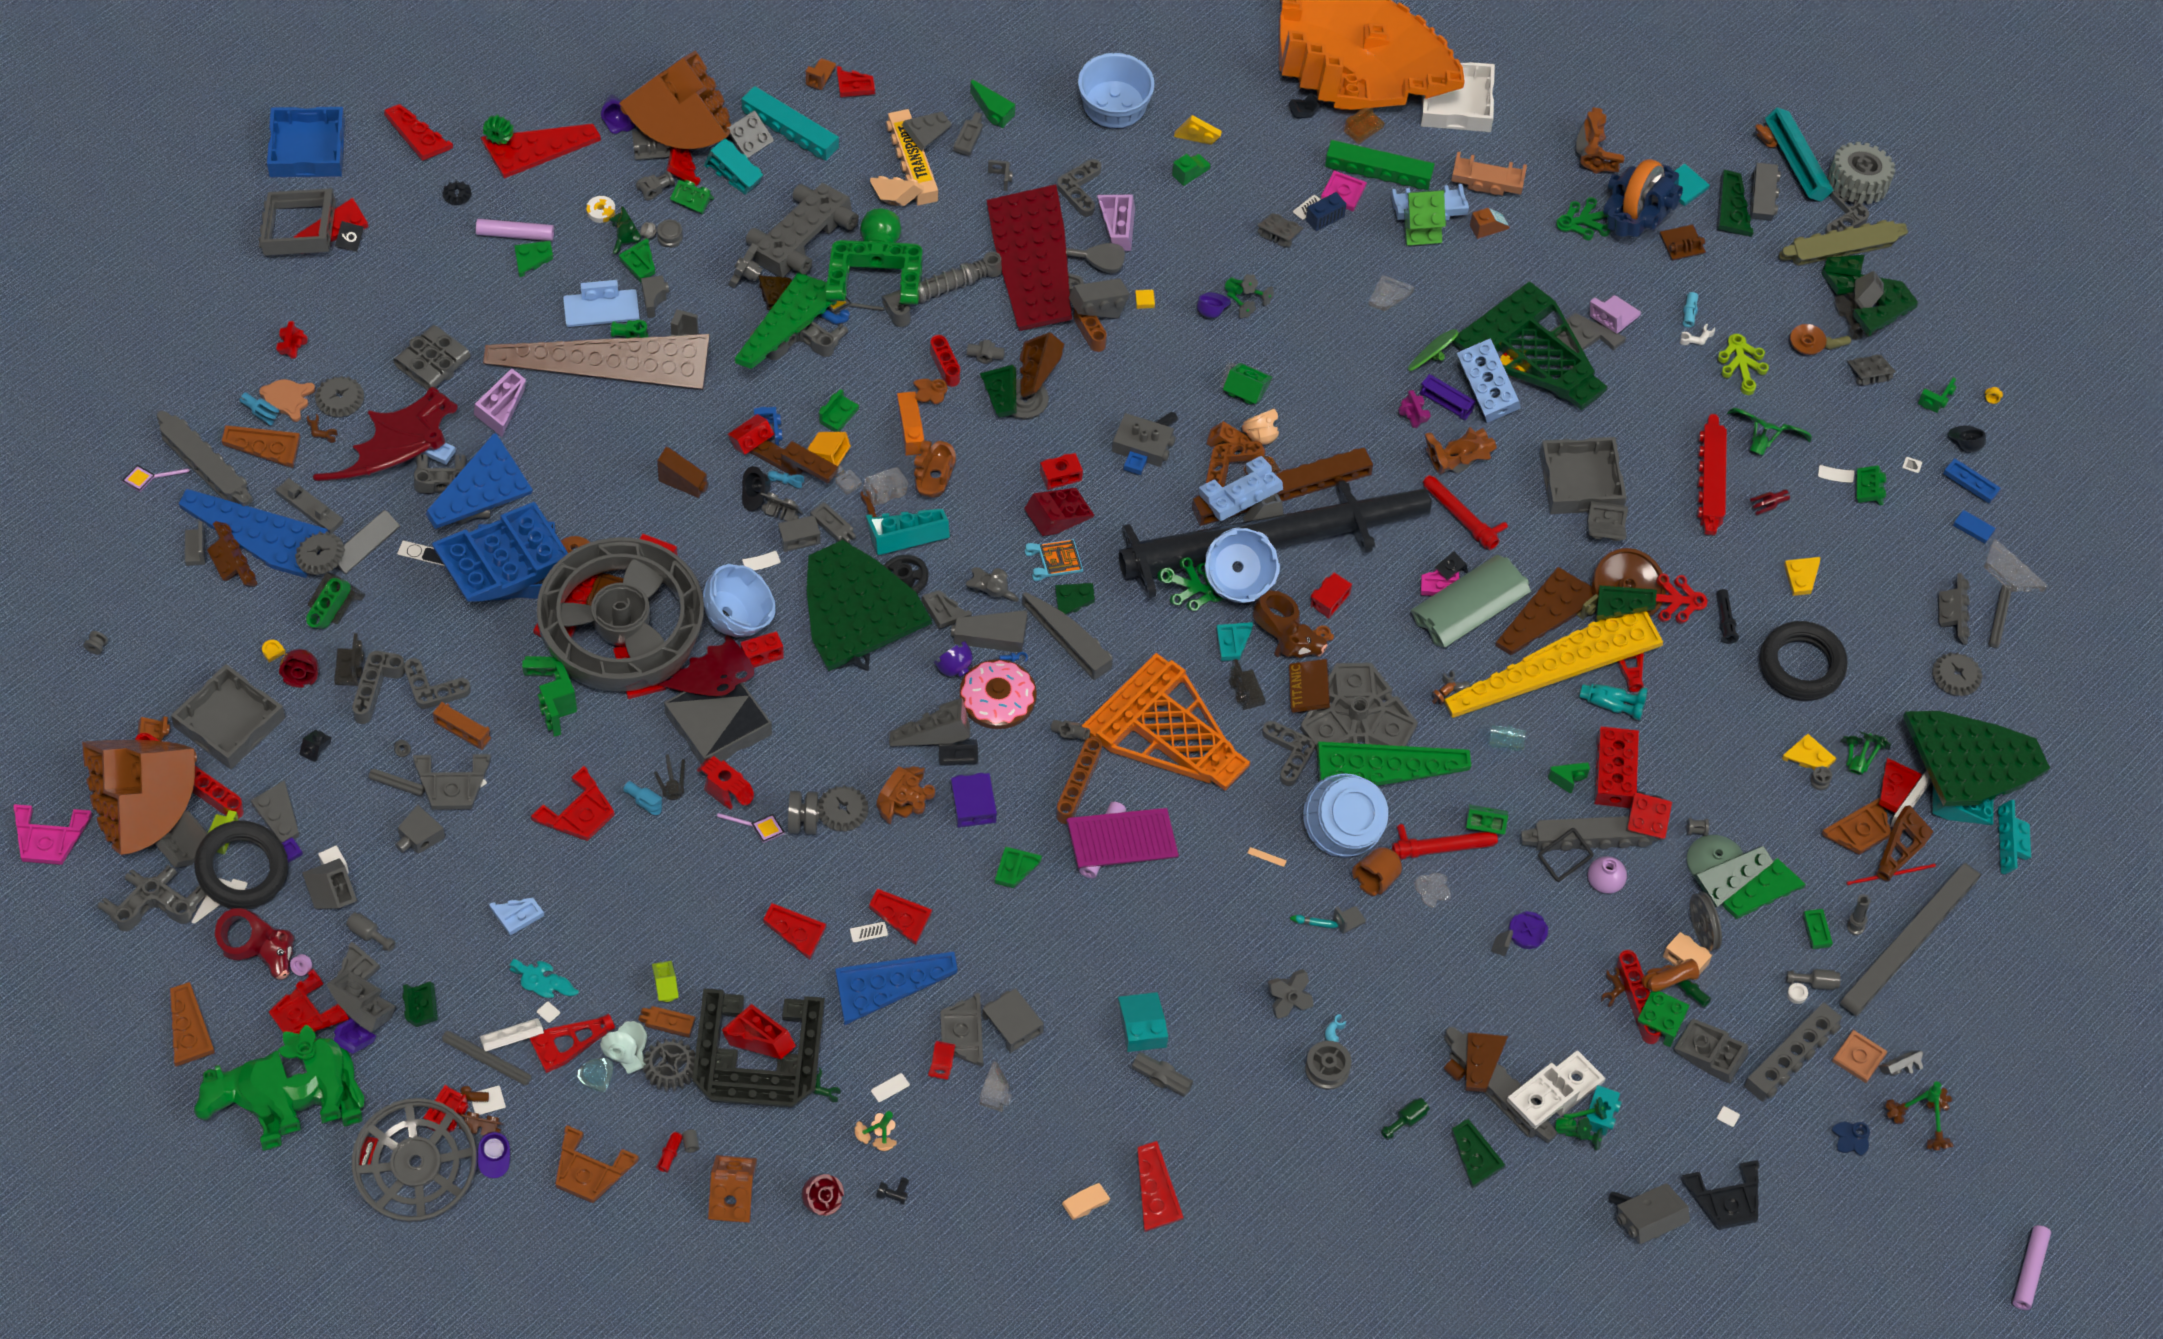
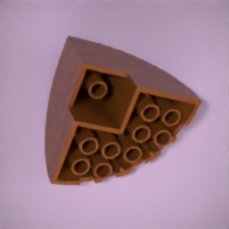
M696 50L619 102L621 111L628 115L643 133L667 146L682 149L703 148L728 137L731 131L728 128L731 126L728 119L730 118L728 109L726 107L723 108L724 98L719 90L716 91V82L714 78L707 75L706 70L708 68Z
M154 740L82 742L84 767L88 766L89 777L86 779L89 790L93 792V795H90L93 810H96L100 816L97 817V822L101 831H104L105 839L107 842L112 841L113 843L112 848L120 855L142 850L164 837L181 818L190 800L195 778V762L197 761L194 748L183 744Z

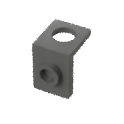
M989 160L988 173L1005 174L1004 191H1007L1008 182H1012L1013 171H1010V162ZM1000 165L1002 168L994 169L992 166Z
M1338 906L1335 907L1333 919L1343 934L1366 923L1357 906L1341 912Z

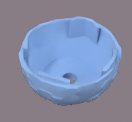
M1232 528L1215 538L1206 553L1205 574L1208 583L1218 595L1233 602L1247 603L1255 601V599L1265 594L1276 583L1279 575L1280 564L1276 550L1268 540V537L1259 531L1256 532L1247 528ZM1234 562L1242 564L1240 572H1235L1232 569Z
M732 564L720 566L712 573L704 586L702 595L706 616L717 631L734 637L754 635L769 625L775 616V600L763 578L749 567ZM722 610L726 611L729 617L724 615Z

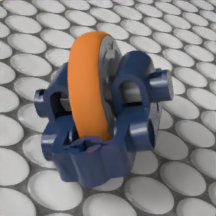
M1647 159L1642 161L1637 167H1628L1621 176L1613 174L1608 183V188L1613 190V193L1606 202L1603 211L1604 215L1608 216L1607 227L1614 230L1615 234L1621 237L1628 235L1637 237L1645 228L1655 230L1671 209L1675 210L1683 193V187L1679 185V173L1672 171V168L1668 165H1661L1655 160Z

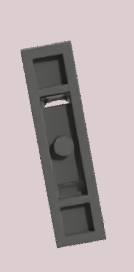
M290 478L275 489L277 495L318 526L328 529L330 534L344 523L342 517Z

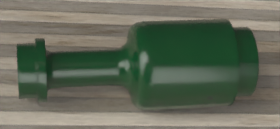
M1420 1097L1413 1099L1399 1110V1119L1389 1127H1383L1381 1130L1383 1137L1386 1140L1392 1139L1394 1137L1393 1133L1402 1126L1412 1127L1427 1115V1112L1430 1110L1428 1104Z

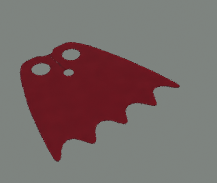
M726 635L725 642L722 645L708 646L705 656L691 657L689 659L690 665L687 668L679 669L670 680L663 681L658 685L689 693L723 696L734 690L735 686L739 683L746 682L754 676V668L741 647L729 635ZM741 671L747 672V676L744 678H736L737 673ZM722 675H727L726 678H720ZM721 684L729 685L728 689L724 691H718L717 687Z

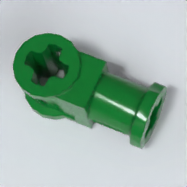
M628 320L627 324L613 321L611 337L624 336L627 339L639 336V338L649 337L646 332L647 323L643 320Z

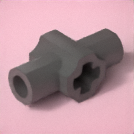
M984 339L979 342V345L968 344L967 355L976 356L978 361L988 364L993 359L1004 360L1005 348L995 347V343L991 342V340Z
M1054 720L1051 724V730L1060 733L1065 738L1087 740L1090 735V729L1081 727L1080 723Z

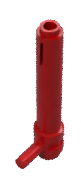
M1428 475L1423 480L1424 487L1472 533V536L1477 541L1481 542L1485 549L1492 550L1498 545L1500 539L1497 534L1508 528L1506 522L1490 528L1486 523H1482L1435 476Z
M1399 824L1397 831L1400 840L1392 843V851L1398 854L1400 860L1406 859V857L1418 858L1420 855L1494 847L1495 844H1498L1497 833L1479 832L1417 840L1416 838L1408 839L1404 825Z

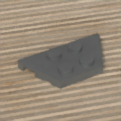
M976 993L974 997L966 1001L961 1000L954 1006L940 1011L941 1041L955 1044L954 1056L978 1066H983L980 993Z

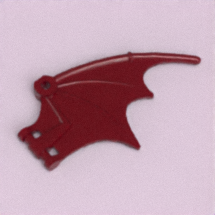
M431 387L425 396L399 411L378 413L369 410L368 414L375 425L376 431L371 440L353 446L354 450L360 455L359 460L353 466L342 471L316 473L313 475V479L325 481L363 475L370 476L372 473L385 470L414 458L428 449H439L445 444L444 435L439 429L441 420L445 415L456 412L457 404L450 401L443 393H439V390L435 387Z

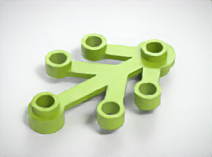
M1732 334L1728 339L1729 346L1725 351L1719 352L1718 361L1721 363L1728 362L1729 356L1734 351H1736L1737 356L1729 365L1723 367L1722 376L1730 378L1733 371L1739 365L1743 378L1740 388L1741 392L1745 395H1752L1755 392L1756 383L1751 379L1747 365L1757 370L1761 375L1767 374L1769 366L1764 362H1756L1745 355L1744 351L1753 355L1756 360H1762L1765 351L1762 348L1755 349L1747 344L1744 336Z

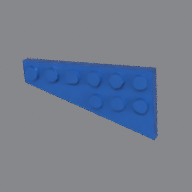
M947 952L835 968L844 1025L956 974L958 969L955 953Z

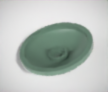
M1721 835L1703 836L1694 841L1687 853V866L1694 877V874L1703 872L1726 860L1733 859L1743 854V851L1734 841Z

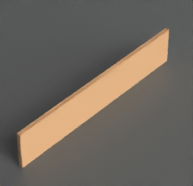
M1251 847L1249 848L1248 854L1283 867L1286 864L1284 859Z

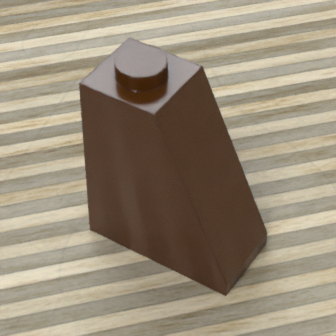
M665 447L657 460L659 482L699 498L701 493H704L708 488L707 474L669 447Z

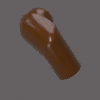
M463 1086L460 1089L463 1096L464 1094L466 1095L467 1101H489V1092H472L470 1086Z

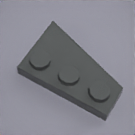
M285 780L250 800L252 806L269 829L279 838L281 843L291 837L293 839L299 837Z

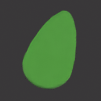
M1452 329L1434 339L1412 361L1408 370L1416 369L1430 358L1434 361L1444 360L1445 355L1441 350L1457 337L1458 331Z

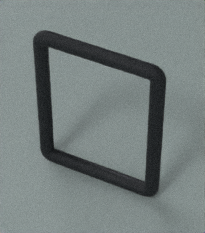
M1575 828L1565 832L1538 853V857L1557 882L1562 881L1594 856L1592 850ZM1574 832L1590 855L1558 878L1542 854Z

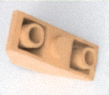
M884 176L870 178V182L879 198L889 205L905 206L924 190V187L918 184V181L908 178L907 181H904L901 178L893 177V179H889Z

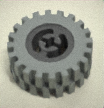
M1850 142L1847 143V146L1842 145L1836 151L1828 173V180H1830L1832 187L1835 186L1834 191L1836 193L1841 192L1840 196L1842 198L1849 197L1848 201L1853 202L1855 199L1858 200L1859 204H1863V201H1866L1867 204H1872L1873 200L1878 202L1888 192L1895 174V164L1891 162L1892 158L1890 156H1885L1887 152L1884 150L1880 152L1878 150L1879 147L1875 145L1872 148L1869 146L1870 143L1861 145V142H1856L1853 145Z

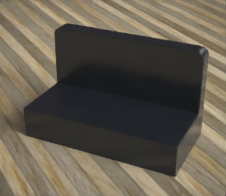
M966 739L962 742L958 741L951 744H938L939 765L978 764L977 739Z

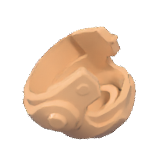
M1271 409L1245 420L1242 425L1243 432L1247 433L1252 441H1259L1262 445L1272 443L1279 434V431H1277L1278 427L1273 426L1274 421L1278 419L1276 410Z

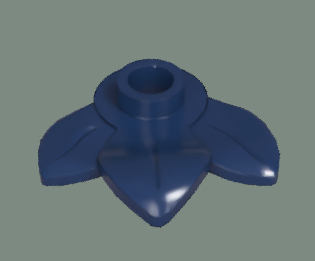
M1844 1121L1832 1128V1131L1840 1137L1837 1143V1150L1839 1152L1849 1153L1855 1150L1858 1155L1862 1156L1868 1151L1870 1129L1867 1124L1863 1122L1851 1124ZM1856 1131H1861L1863 1135H1859Z

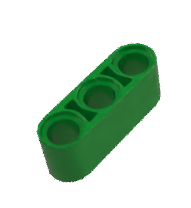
M332 578L327 582L307 614L306 622L310 627L325 629L330 625L350 593L351 586L348 581ZM340 583V590L337 592V586ZM330 600V605L327 608V601ZM319 616V617H320V621H319V623L317 624L316 621H317V617Z

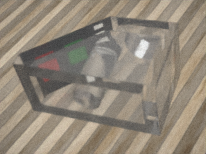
M993 1061L980 1094L979 1105L1003 1112L1005 1105L1009 1106L1012 1094H1009L1010 1086L997 1062Z

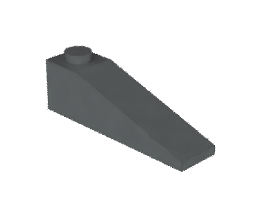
M959 698L938 706V711L930 715L927 712L922 715L923 718L915 723L910 721L891 731L889 738L890 746L951 744L970 738V723L963 699Z

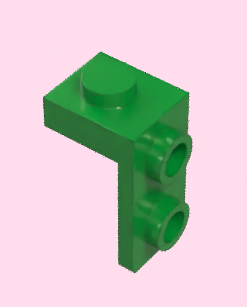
M1952 378L1942 396L1924 389L1918 404L1938 413L1941 407H1946L1949 401L1947 397L1954 394L1957 388L1954 385L1956 378Z

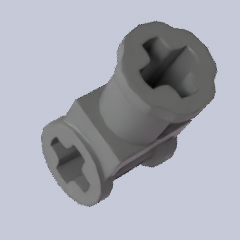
M665 171L663 175L658 177L654 174L649 177H642L637 181L636 188L641 190L644 199L649 201L661 194L662 188L669 185L673 186L675 183L671 173Z

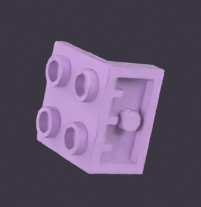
M1615 295L1605 303L1597 298L1590 301V317L1616 334L1641 315L1639 310Z

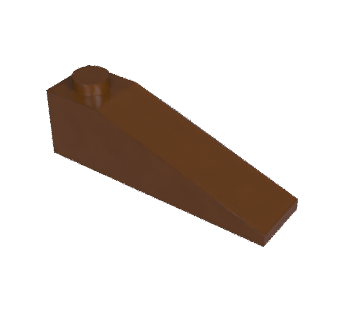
M1051 332L1023 343L1020 354V361L1023 365L1020 368V372L1023 374V378L1020 380L1022 397L1036 393L1061 359L1064 343Z

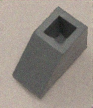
M1875 271L1855 280L1854 302L1856 306L1861 309L1870 308L1884 293V283Z
M1275 493L1254 504L1243 517L1244 522L1283 515L1282 501L1278 494Z

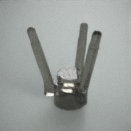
M666 754L669 781L666 782V786H664L658 772L655 771L654 775L662 790L663 797H667L668 800H677L685 793V759L681 760L680 781L678 783L673 778L669 754Z

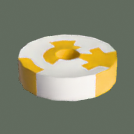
M606 196L593 197L587 203V215L594 222L610 221L609 218L615 215V204L613 200Z

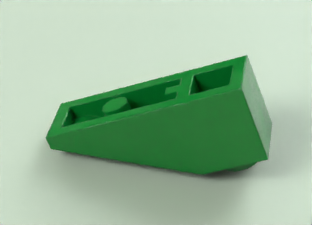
M973 79L970 81V93L987 119L992 124L1004 128L1015 116V103Z

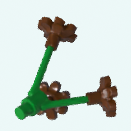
M1937 1081L1925 1093L1907 1103H1895L1893 1099L1887 1100L1886 1108L1890 1110L1887 1112L1888 1117H1894L1895 1123L1902 1124L1905 1121L1904 1115H1906L1905 1111L1908 1110V1107L1926 1098L1929 1101L1926 1106L1928 1109L1934 1107L1936 1119L1935 1138L1927 1140L1926 1148H1933L1934 1150H1940V1147L1943 1149L1954 1147L1950 1138H1943L1940 1124L1941 1108L1944 1111H1948L1950 1106L1947 1103L1952 1102L1953 1098L1947 1095V1089H1941L1942 1084Z

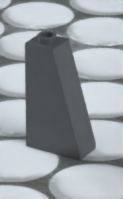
M1028 611L957 618L956 625H952L951 629L954 644L962 645V642L966 641L968 646L1022 652Z

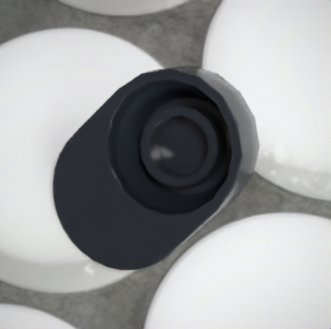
M1957 426L1948 432L1949 437L1957 440L1960 447L1966 452L1979 451L1986 444L1985 432L1973 426Z

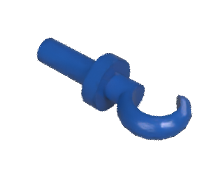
M1019 652L1017 655L1015 653L999 655V660L1015 662V660H1019L1020 655H1024L1026 662L1028 655L1025 652Z

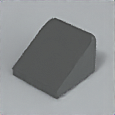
M1508 930L1498 934L1491 951L1505 956L1512 940L1513 931Z

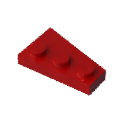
M1887 758L1879 805L1896 813L1917 785L1922 774Z

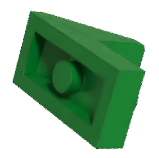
M1589 763L1552 766L1549 770L1548 779L1565 791L1572 793L1574 788L1573 780L1582 781L1587 779L1590 770Z

